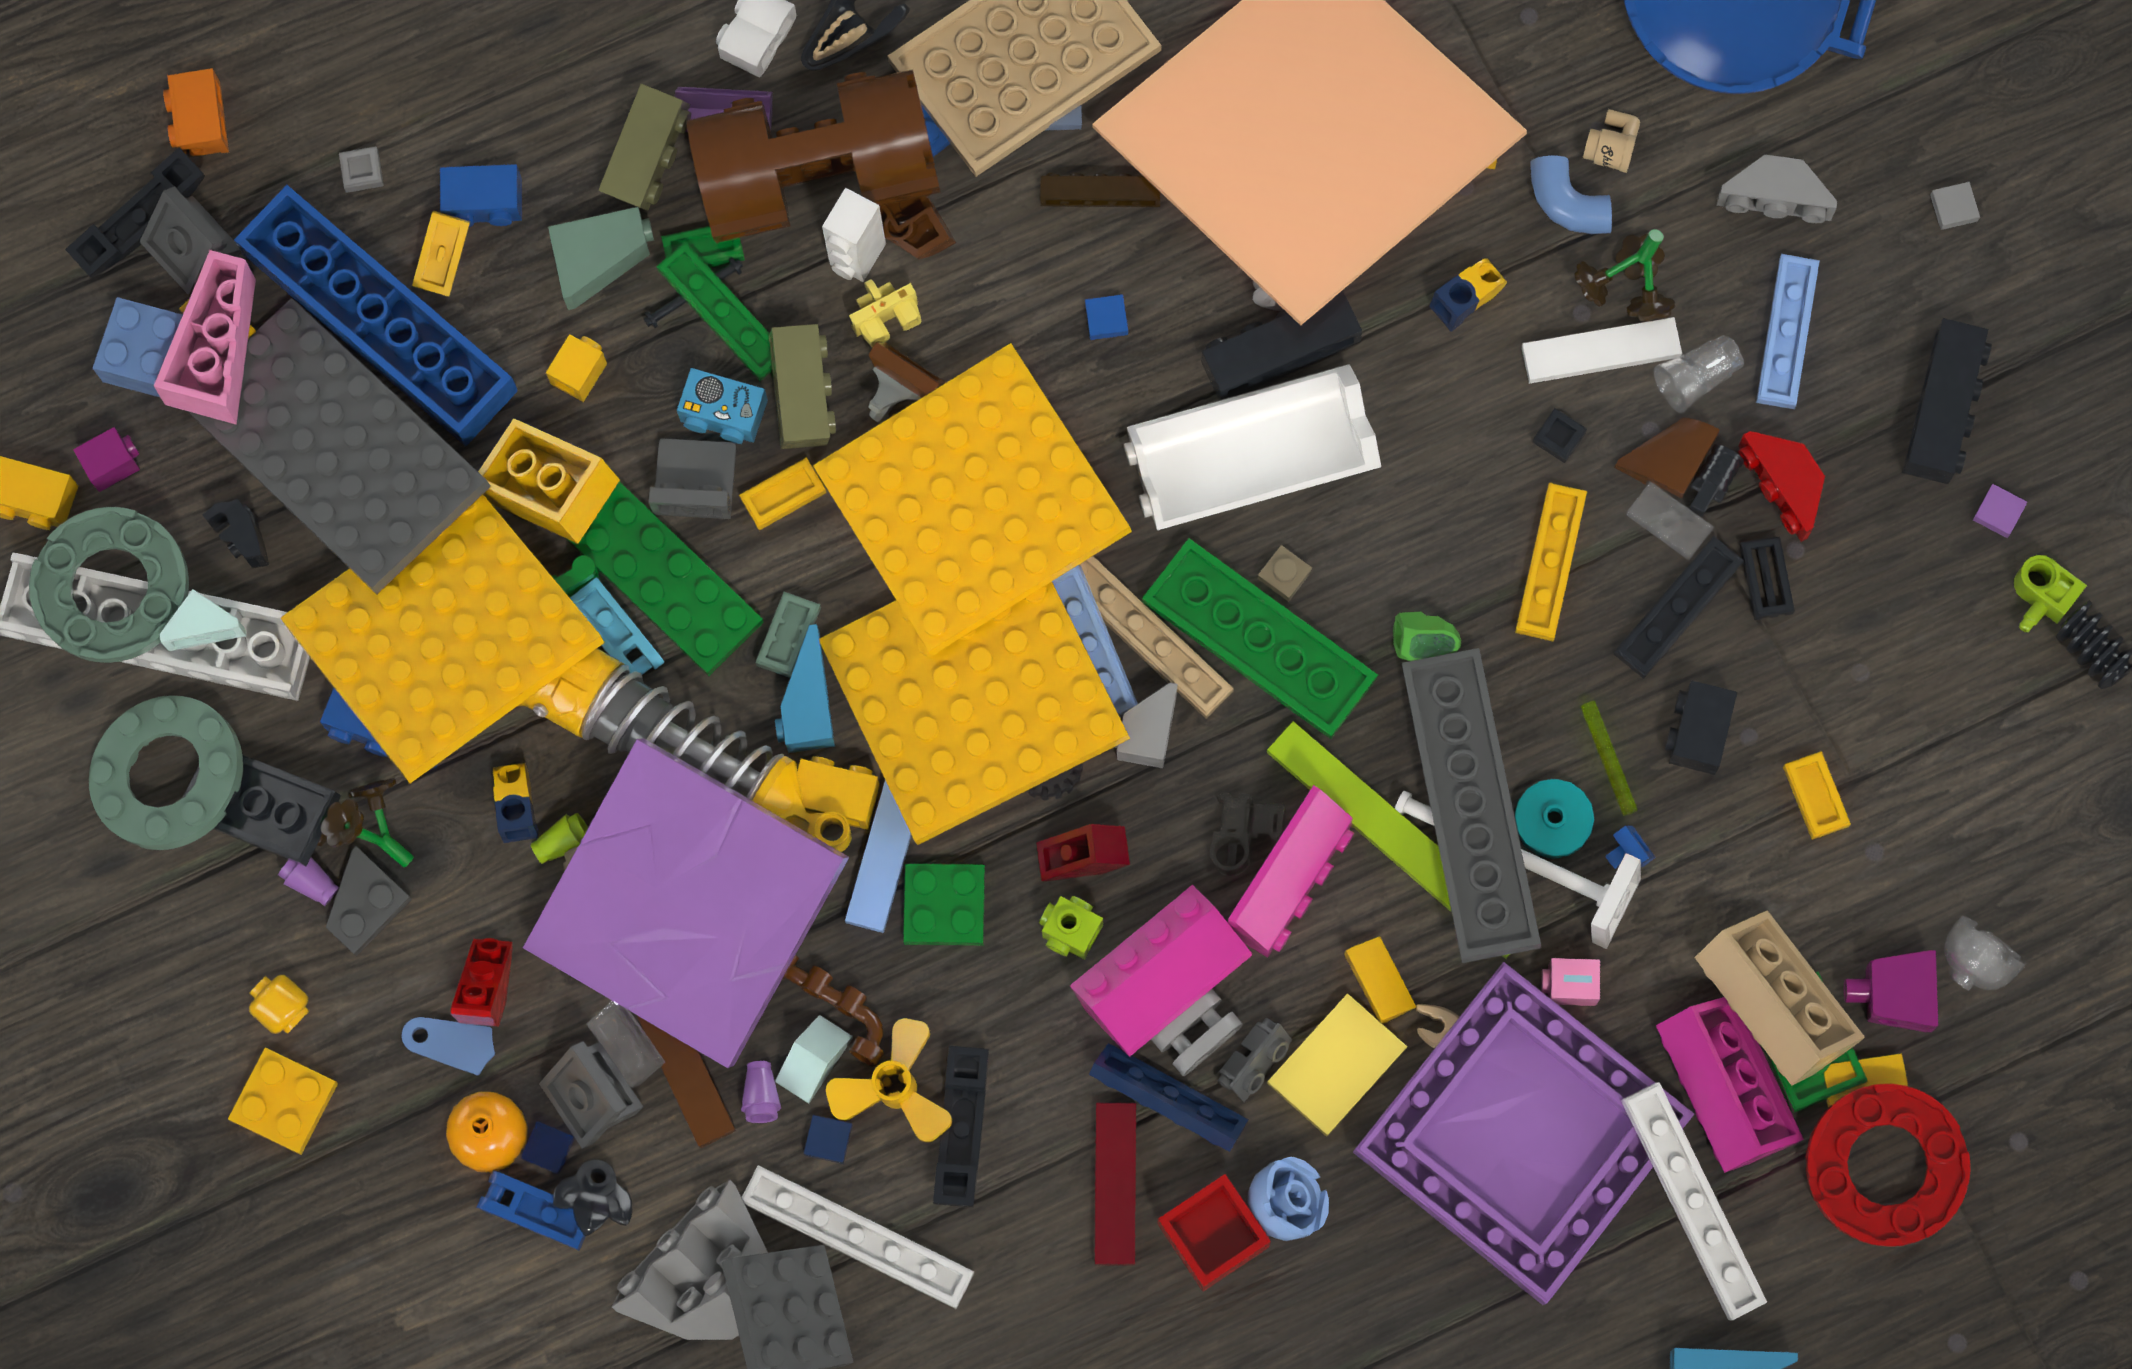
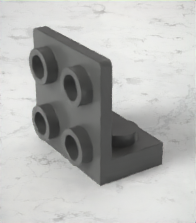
M660 439L655 487H650L649 504L653 514L731 519L737 452L736 444L733 442Z

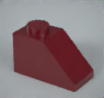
M1089 824L1036 843L1041 881L1099 875L1130 865L1125 826Z

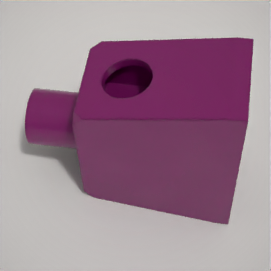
M1936 950L1871 960L1866 966V979L1844 980V1002L1867 1003V1021L1871 1023L1921 1032L1934 1031L1938 1027Z

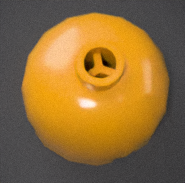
M477 1092L464 1097L454 1106L447 1120L446 1138L451 1152L463 1165L477 1172L499 1171L509 1167L521 1150L524 1149L527 1143L528 1126L523 1112L510 1098L497 1092Z

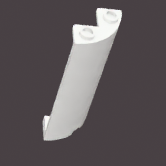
M1350 364L1128 426L1127 431L1130 442L1124 443L1129 466H1137L1145 493L1139 495L1145 518L1153 517L1157 530L1381 467L1376 436L1365 415L1360 384Z

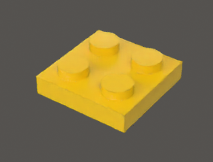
M264 1048L228 1120L302 1155L338 1083L268 1048Z

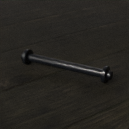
M732 257L729 258L730 264L716 272L715 275L720 280L725 279L734 272L740 275L742 273L740 268L743 267L739 259L734 260ZM680 295L652 314L648 310L644 312L646 317L643 320L648 327L652 325L654 328H657V321L687 302Z

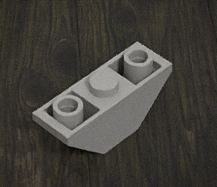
M1763 155L1722 185L1716 206H1723L1726 210L1734 213H1745L1748 210L1764 212V215L1771 218H1784L1789 215L1802 217V220L1808 223H1823L1825 220H1832L1837 208V200L1804 160Z

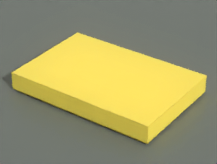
M1347 993L1268 1080L1267 1084L1328 1137L1408 1046Z

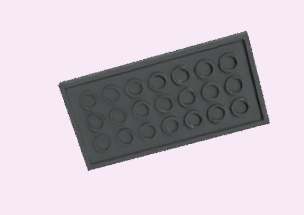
M292 298L248 339L237 425L187 411L376 595L491 487L478 471Z

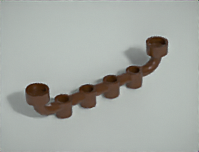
M795 955L782 979H788L800 986L809 995L817 999L821 998L847 1017L855 1018L865 1024L867 1028L866 1038L857 1036L849 1052L864 1064L876 1067L884 1055V1051L879 1047L883 1037V1025L878 1015L863 1005L867 997L861 991L849 985L846 986L843 992L830 986L829 984L833 977L817 966H812L809 972L795 966L799 959Z

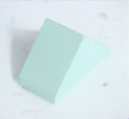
M192 589L160 633V640L168 651L244 637L246 636V630L236 617Z
M819 1015L794 1042L775 1082L809 1104L849 1045L853 1036Z

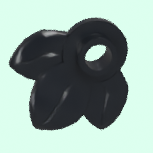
M594 1159L583 1163L576 1175L563 1179L557 1185L553 1195V1207L573 1209L575 1221L585 1236H589L598 1230L608 1217L612 1221L624 1226L629 1224L632 1217V1200L629 1193L616 1183V1174L613 1168L602 1160ZM590 1174H600L603 1178V1182H593L590 1177Z

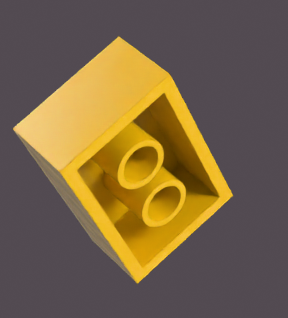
M516 419L512 420L478 471L491 486L483 493L491 504L577 544L620 481L601 457Z

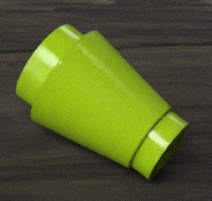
M578 813L572 816L566 814L537 838L536 841L532 842L531 848L541 864L564 856L566 851L580 845L588 826Z

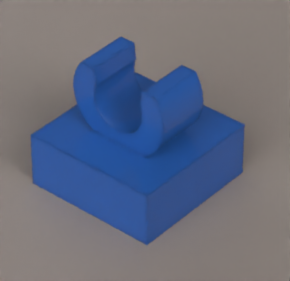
M1624 826L1613 834L1620 846L1605 856L1614 869L1619 868L1626 853L1640 859L1641 867H1644L1656 858L1633 826Z

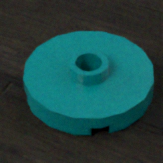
M1559 779L1539 781L1529 787L1519 799L1514 816L1518 835L1524 846L1538 856L1551 859L1562 858L1580 850L1590 837L1594 823L1592 804L1585 793L1571 782ZM1558 812L1562 817V821L1556 824L1550 822L1547 817L1548 813Z

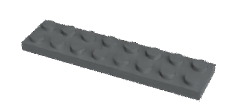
M1476 648L1403 662L1402 669L1461 961L1466 963L1540 949L1541 942L1480 649Z

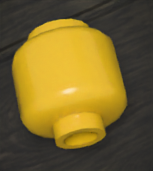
M278 975L272 981L265 976L249 993L255 998L249 1006V1012L273 1034L280 1033L282 1030L288 1034L309 1012L305 1007L308 1003L307 994L286 975Z

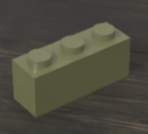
M640 84L598 191L647 211L651 204L655 205L663 190V184L660 183L664 170L665 168H671L677 155V148L674 145L678 135L686 131L687 120L691 119V112L688 111L691 104Z
M818 324L771 328L769 344L781 449L825 446L829 442L830 434L836 433L834 411H827L826 396H831L832 394L830 373H823L822 358H827L828 356L826 336L819 335Z

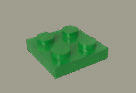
M905 864L904 945L984 946L985 865Z

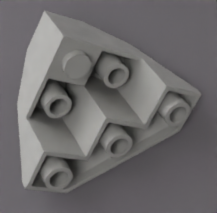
M731 1180L726 1181L717 1188L710 1186L705 1189L697 1198L696 1204L674 1228L669 1229L661 1236L656 1247L637 1268L622 1278L617 1286L619 1293L612 1305L615 1311L687 1340H732L739 1336L721 1262L730 1258L768 1252L736 1185Z

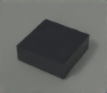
M1554 408L1532 443L1563 463H1566L1586 434L1587 428Z

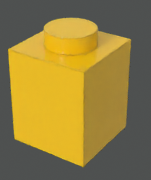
M569 334L546 371L550 384L584 402L607 365L604 354L601 351L602 347L588 337L582 336L580 340Z

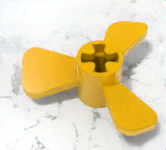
M903 1018L894 1024L892 1029L891 1061L878 1065L871 1079L834 1078L828 1082L826 1095L831 1112L836 1119L847 1121L882 1101L890 1108H902L917 1138L923 1142L934 1141L950 1128L952 1124L950 1113L917 1093L916 1080L909 1071L930 1037V1029L926 1023ZM899 1073L898 1079L906 1085L905 1089L901 1093L897 1091L886 1095L884 1087L892 1085L889 1077Z

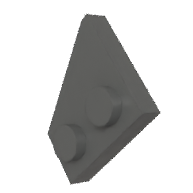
M356 846L351 851L326 928L357 957L412 899Z

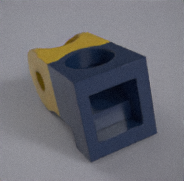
M1484 258L1436 290L1429 307L1452 332L1463 323L1466 317L1494 298L1505 287L1507 281L1488 258Z
M526 763L494 767L495 787H493L497 828L503 843L539 838Z

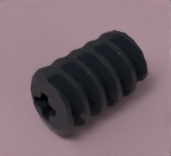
M2089 600L2060 624L2061 629L2056 638L2059 642L2072 639L2067 647V651L2071 654L2082 650L2077 663L2081 666L2092 662L2093 664L2087 674L2090 678L2103 674L2098 687L2105 689L2115 685L2132 671V664L2128 662L2132 656V648L2120 652L2118 648L2124 640L2122 636L2111 640L2107 638L2113 626L2111 624L2101 628L2097 626L2103 615L2101 612L2091 616L2086 614L2092 605V602Z

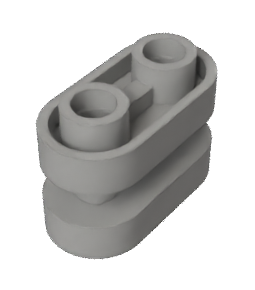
M1213 989L1151 1039L1161 1052H1165L1173 1046L1180 1054L1172 1065L1182 1076H1186L1200 1065L1243 1025L1233 1012L1228 1013L1222 1018L1214 1010L1222 999ZM1203 1020L1210 1029L1191 1044L1184 1035Z

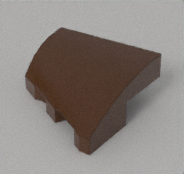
M929 195L880 206L885 238L919 260L937 254L956 243Z
M1683 417L1618 459L1614 468L1645 485L1649 481L1682 499L1714 444L1720 429L1696 419Z

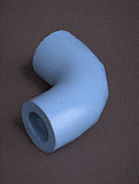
M1542 156L1531 160V182L1536 201L1550 220L1569 231L1587 234L1611 233L1612 210L1610 195L1588 196L1575 191L1570 182L1569 160L1566 157Z

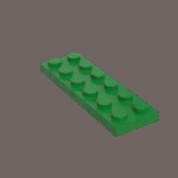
M620 481L580 542L577 544L566 539L583 556L591 557L598 571L708 677L764 623L762 617Z
M1188 538L1142 598L1143 604L1329 739H1332L1378 677L1377 673L1190 538Z

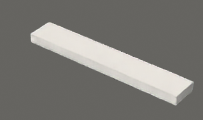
M1660 1082L1654 1083L1622 1099L1621 1102L1727 1319L1734 1320L1767 1303Z
M759 1165L742 1196L746 1206L957 1309L974 1275V1271Z

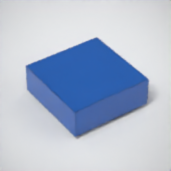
M1123 295L1085 300L1090 340L1128 335Z

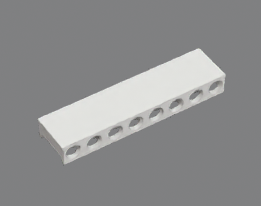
M12 552L10 560L13 563L0 605V636L62 649L42 629L31 606L29 580L34 559L37 560V557ZM79 567L72 583L73 599L78 609L90 619L100 622L120 621L133 614L140 606L142 599L146 595L148 582ZM199 593L236 617L244 626L246 636L168 651L160 643L138 657L120 661L299 701L310 657L281 620V617L288 612Z

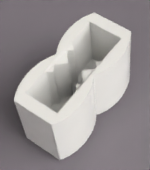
M738 0L735 7L737 16L730 25L724 24L716 39L720 58L760 78L768 68L778 46L783 42L796 19L795 5L786 0Z

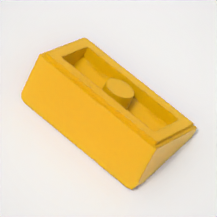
M1380 936L1345 950L1344 955L1380 1023L1384 1024L1416 1008Z

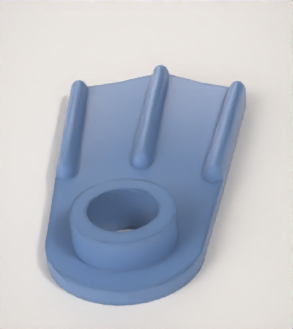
M417 1017L408 1021L402 1030V1041L411 1052L477 1076L481 1074L486 1064L495 1056L491 1027ZM419 1029H424L428 1032L427 1040L422 1043H417L413 1040V1034Z

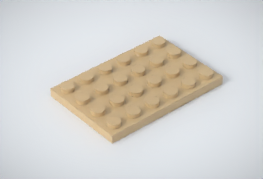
M969 0L889 54L888 62L897 73L913 69L921 105L975 177H977L1049 128V125L1084 104L1161 51V44L1127 0Z

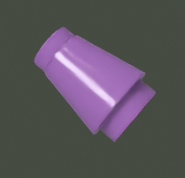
M312 857L306 867L288 860L278 874L285 880L284 885L316 902H320L323 906H326L339 890V887L334 884L332 879Z
M767 1061L750 1062L747 1064L741 1111L745 1113L746 1121L772 1122L778 1118L777 1111L781 1109V1104L771 1070V1063Z

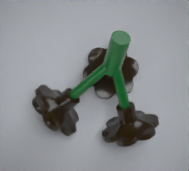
M1653 229L1649 234H1644L1641 237L1627 236L1622 242V249L1616 254L1615 260L1617 264L1610 269L1604 267L1597 271L1586 262H1579L1577 264L1578 271L1574 275L1577 283L1582 288L1585 298L1590 302L1594 301L1598 307L1603 306L1606 303L1605 297L1608 295L1605 284L1611 282L1614 275L1624 270V275L1629 280H1637L1640 277L1645 279L1642 296L1631 299V304L1627 306V314L1632 317H1638L1641 321H1652L1655 318L1669 317L1671 310L1675 308V301L1671 298H1665L1662 294H1658L1657 287L1653 285V278L1658 273V265L1664 261L1665 257L1664 251L1659 248L1664 238L1662 232Z
M396 779L375 781L353 788L348 792L349 798L359 796L367 798L370 811L375 812L380 835L363 828L364 815L358 811L357 802L352 799H346L342 804L338 801L329 807L328 817L321 824V832L323 834L317 846L322 847L327 842L330 846L337 848L343 843L351 844L357 837L378 845L403 868L406 867L413 860L414 856L390 836L382 809L386 807L382 794L396 784Z

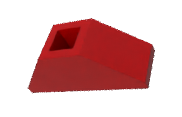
M1752 431L1745 433L1738 445L1740 448L1738 454L1744 459L1743 464L1748 470L1754 469L1761 480L1759 486L1763 495L1769 502L1775 501L1781 510L1780 518L1786 530L1791 535L1796 533L1801 542L1808 539L1814 527L1825 475L1804 444Z
M494 938L473 939L451 1005V1015L459 1023L499 1027L507 1001L513 942L499 941Z

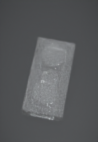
M611 1001L586 1023L631 1088L639 1086L665 1063L632 1013L616 1002Z

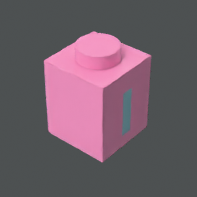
M1552 958L1548 969H1542L1541 992L1548 993V997L1557 1005L1596 1006L1600 1000V960Z

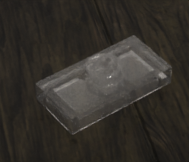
M1652 482L1646 486L1626 514L1689 561L1714 528Z

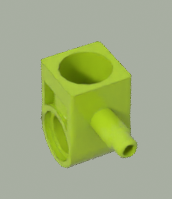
M2045 555L2030 557L2024 562L2014 578L2016 593L2024 601L2032 605L2023 616L2024 618L2020 622L2019 628L2023 632H2030L2044 615L2058 624L2087 585ZM2028 573H2040L2045 578L2046 585H2034L2030 581Z

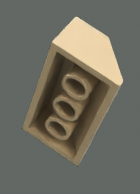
M1768 910L1722 930L1694 957L1703 968L1706 976L1713 981L1728 1001L1731 1009L1738 1014L1751 1031L1753 1038L1763 1047L1776 1064L1778 1071L1785 1076L1791 1085L1814 1075L1865 1038Z

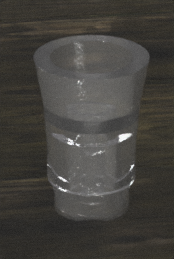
M1722 335L1714 341H1707L1682 356L1656 365L1654 367V377L1660 392L1667 402L1676 411L1683 413L1711 389L1732 377L1733 372L1743 367L1744 359L1736 343L1729 336L1725 337Z

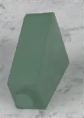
M638 207L548 227L562 295L567 309L577 308L650 255L647 242L654 241L650 219H642Z

